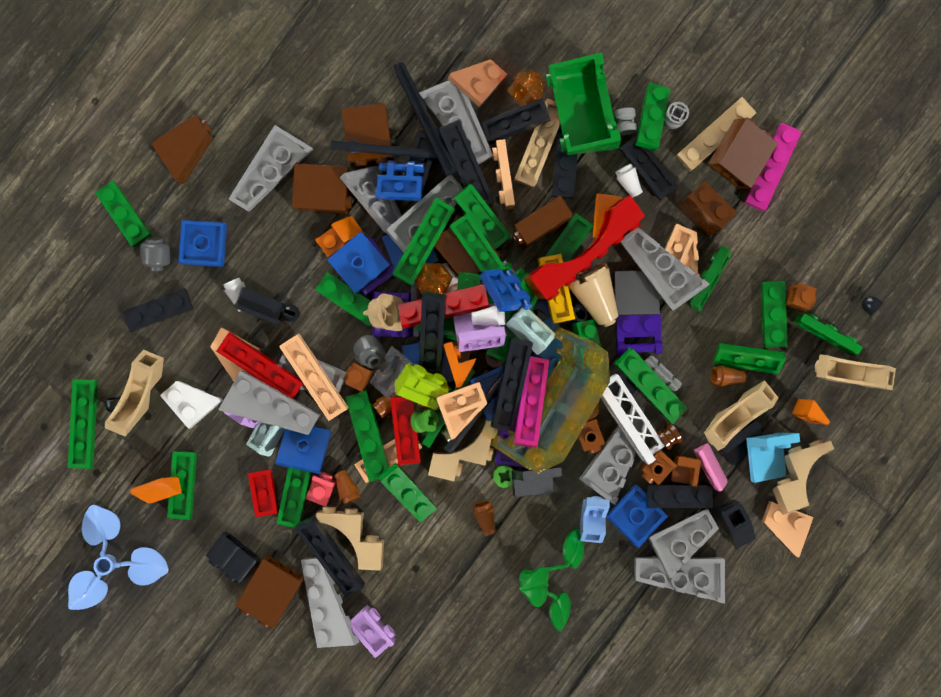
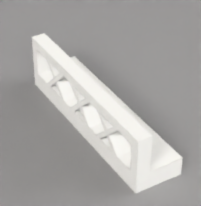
M615 373L594 389L640 459L649 465L656 460L653 454L665 445L619 375ZM615 381L620 387L618 396H614L608 388ZM621 400L630 402V414H626L620 406ZM633 418L642 420L641 432H638L632 424ZM645 436L653 437L657 444L649 449L644 442Z

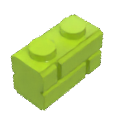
M406 364L394 384L396 395L433 410H437L439 407L436 398L448 394L449 391L445 377L438 373L434 375L428 373L420 365L412 366Z

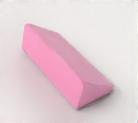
M707 443L694 449L697 459L701 460L700 465L712 488L722 491L728 481L710 445Z

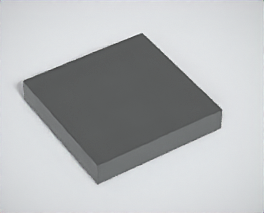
M614 271V297L618 315L660 314L659 293L642 271Z

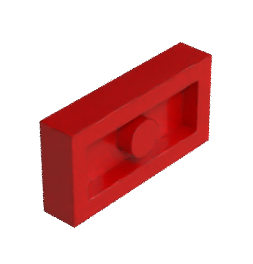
M272 469L248 473L255 517L279 513Z

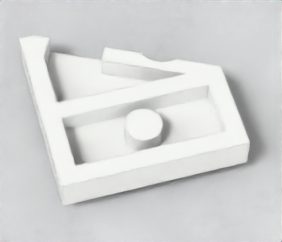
M176 381L160 395L188 429L192 428L223 401L219 397L210 395L198 388H193L181 381Z

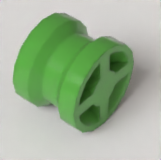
M432 409L415 411L411 416L412 429L417 433L433 432L439 425V417Z
M499 465L495 468L493 478L499 487L508 488L512 486L513 468L508 465Z

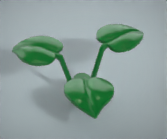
M576 527L567 535L563 544V557L566 561L564 564L547 568L539 567L535 571L524 569L519 577L521 586L519 590L534 607H541L546 601L547 596L554 600L549 610L550 619L554 628L560 632L568 621L571 602L566 593L561 592L557 597V595L548 591V572L569 566L576 569L580 565L584 555V542L580 541V532Z

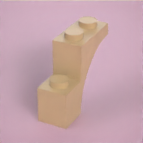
M143 350L132 362L124 392L115 409L105 421L106 429L126 437L149 409L150 391L162 377L163 357Z
M820 355L819 360L816 361L815 372L818 378L832 382L893 390L896 368L891 366L856 362L828 355Z
M765 380L744 392L738 402L719 412L704 432L708 442L714 445L718 451L724 448L747 424L775 405L778 396Z
M486 419L481 433L468 446L451 454L449 452H434L428 475L454 481L455 476L460 477L463 464L459 463V460L486 465V461H491L494 449L490 448L491 439L496 440L498 429L492 428L490 426L491 421L488 422Z
M821 439L810 443L809 448L802 449L801 446L788 450L789 454L785 456V464L791 479L788 478L777 482L778 486L772 489L782 515L809 506L806 494V481L809 471L819 457L834 450L831 441L823 443Z
M323 507V510H319L316 513L320 523L331 525L347 536L356 551L358 569L381 571L383 567L384 539H379V536L367 535L366 539L362 538L364 512H358V508H345V511H336V507Z

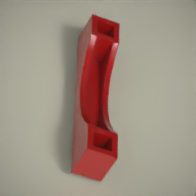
M630 195L621 198L605 211L598 235L582 254L568 262L540 265L523 280L539 301L545 299L552 300L560 293L558 291L559 288L563 285L566 287L576 280L575 275L578 272H585L593 265L591 262L596 257L600 259L609 252L607 249L612 244L615 246L625 238L624 234L628 230L632 232L641 225L639 221L645 217L644 213Z

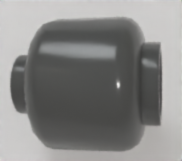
M161 238L145 239V243L140 245L141 264L149 267L150 271H162L163 266H167L171 262L169 244Z
M366 335L356 341L353 351L362 367L373 368L382 363L385 358V350L377 337Z

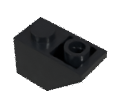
M733 499L714 509L735 549L756 539L752 522L741 502Z

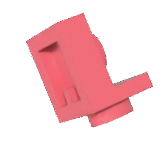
M325 472L314 474L305 499L326 507L336 485V481L332 479L333 476Z

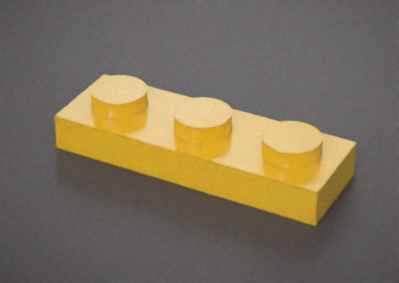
M557 254L539 258L538 262L540 266L547 263H563L562 255ZM563 285L558 289L560 293L550 301L547 299L552 324L575 319L568 286L565 287Z

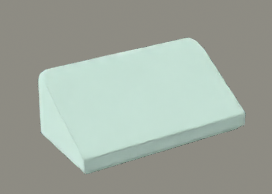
M523 307L506 323V326L521 340L533 342L532 350L537 355L545 350L556 337V334L531 310H524Z
M259 421L246 445L257 453L269 457L272 455L285 428Z

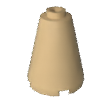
M600 263L594 265L596 269L586 270L583 273L581 271L575 275L576 280L568 285V287L596 323L607 327L616 322L615 319L618 317V311L607 263Z

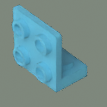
M773 433L746 438L751 482L756 483L786 476L784 448H790L792 443L800 442L799 433Z

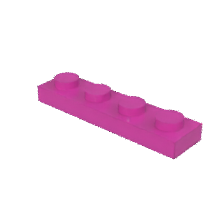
M784 123L778 126L773 137L778 144L754 185L750 188L744 200L745 204L762 212L766 211L802 131Z
M530 356L517 416L514 445L535 449L538 447L549 365L548 359Z

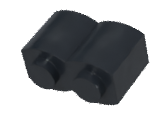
M227 531L221 534L206 554L209 558L208 562L213 567L222 568L226 572L225 575L228 579L240 583L245 580L261 559Z

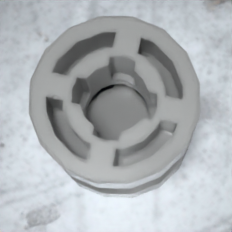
M682 102L672 103L666 110L664 125L669 129L681 127L689 116L688 107Z
M622 108L613 112L614 120L617 121L615 130L619 129L620 136L630 135L638 131L637 124L634 122L636 116L635 108Z

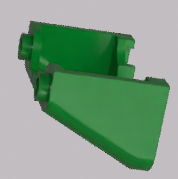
M602 52L549 65V73L545 74L548 87L552 86L563 134V138L559 139L562 152L566 151L567 155L612 150L620 146L621 137L619 129L615 130L617 125L616 121H614L606 84V74L602 66L604 65Z

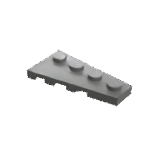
M274 125L232 192L229 200L250 212L294 169L295 164H299L313 151V148Z
M243 370L239 372L218 409L306 435L310 434L320 416L319 413Z
M316 557L301 560L317 648L352 646L359 643L357 635H353L350 628L352 624L350 618L345 615L341 606L343 603L341 596L334 589L333 585L335 582Z
M634 557V579L636 581L725 604V559L723 557H690L671 579L668 578L658 557Z

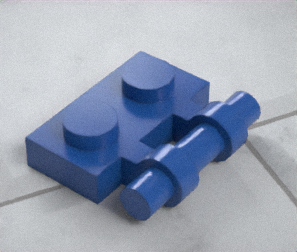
M389 160L388 163H379V171H386L387 175H378L377 199L421 201L423 179L422 176H415V173H424V164H416L415 161L396 163L393 160ZM396 172H407L406 176H395Z
M502 269L487 270L481 273L480 279L499 312L518 310L521 305L524 310L532 307L529 301L530 296L527 291H523L520 286V279L517 275L513 274L512 270H508L503 273Z

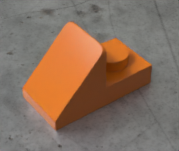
M349 216L331 224L333 228L315 240L326 256L330 258L358 233L362 232L364 234L353 216Z
M453 342L443 344L456 387H462L476 358L459 363L458 359H461L462 356L458 350V345L454 346Z

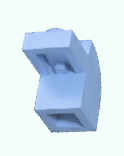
M593 496L583 500L580 541L603 542L606 535V515L610 508V499Z

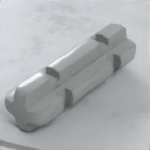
M651 355L645 360L646 364L665 384H668L667 386L671 391L675 392L681 387L682 383L677 378H673L674 375L662 364L658 363L654 356Z

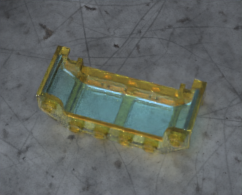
M560 327L554 338L562 343L561 350L557 348L555 351L562 357L546 383L538 447L530 448L514 445L515 432L508 431L510 437L507 439H502L496 435L491 443L493 447L535 473L542 472L565 460L610 383L608 352L595 342Z

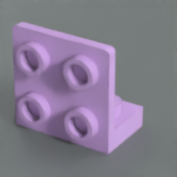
M472 313L453 317L459 352L504 346L506 334L504 327H501V325L500 327L473 325Z

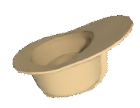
M380 294L378 298L373 299L369 303L368 310L363 312V315L368 316L370 323L375 328L391 331H402L404 329L401 326L398 305L404 304V302L397 296Z

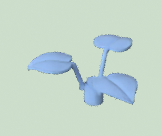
M91 505L83 518L82 534L90 545H97L103 542L102 551L100 552L101 557L94 562L96 575L92 571H82L71 579L68 588V609H86L100 603L108 592L107 583L100 580L102 575L109 574L115 568L130 566L128 576L132 582L137 585H149L168 573L167 562L156 550L142 547L132 552L131 561L118 563L113 555L106 554L107 540L115 538L120 531V520L112 511L97 505Z

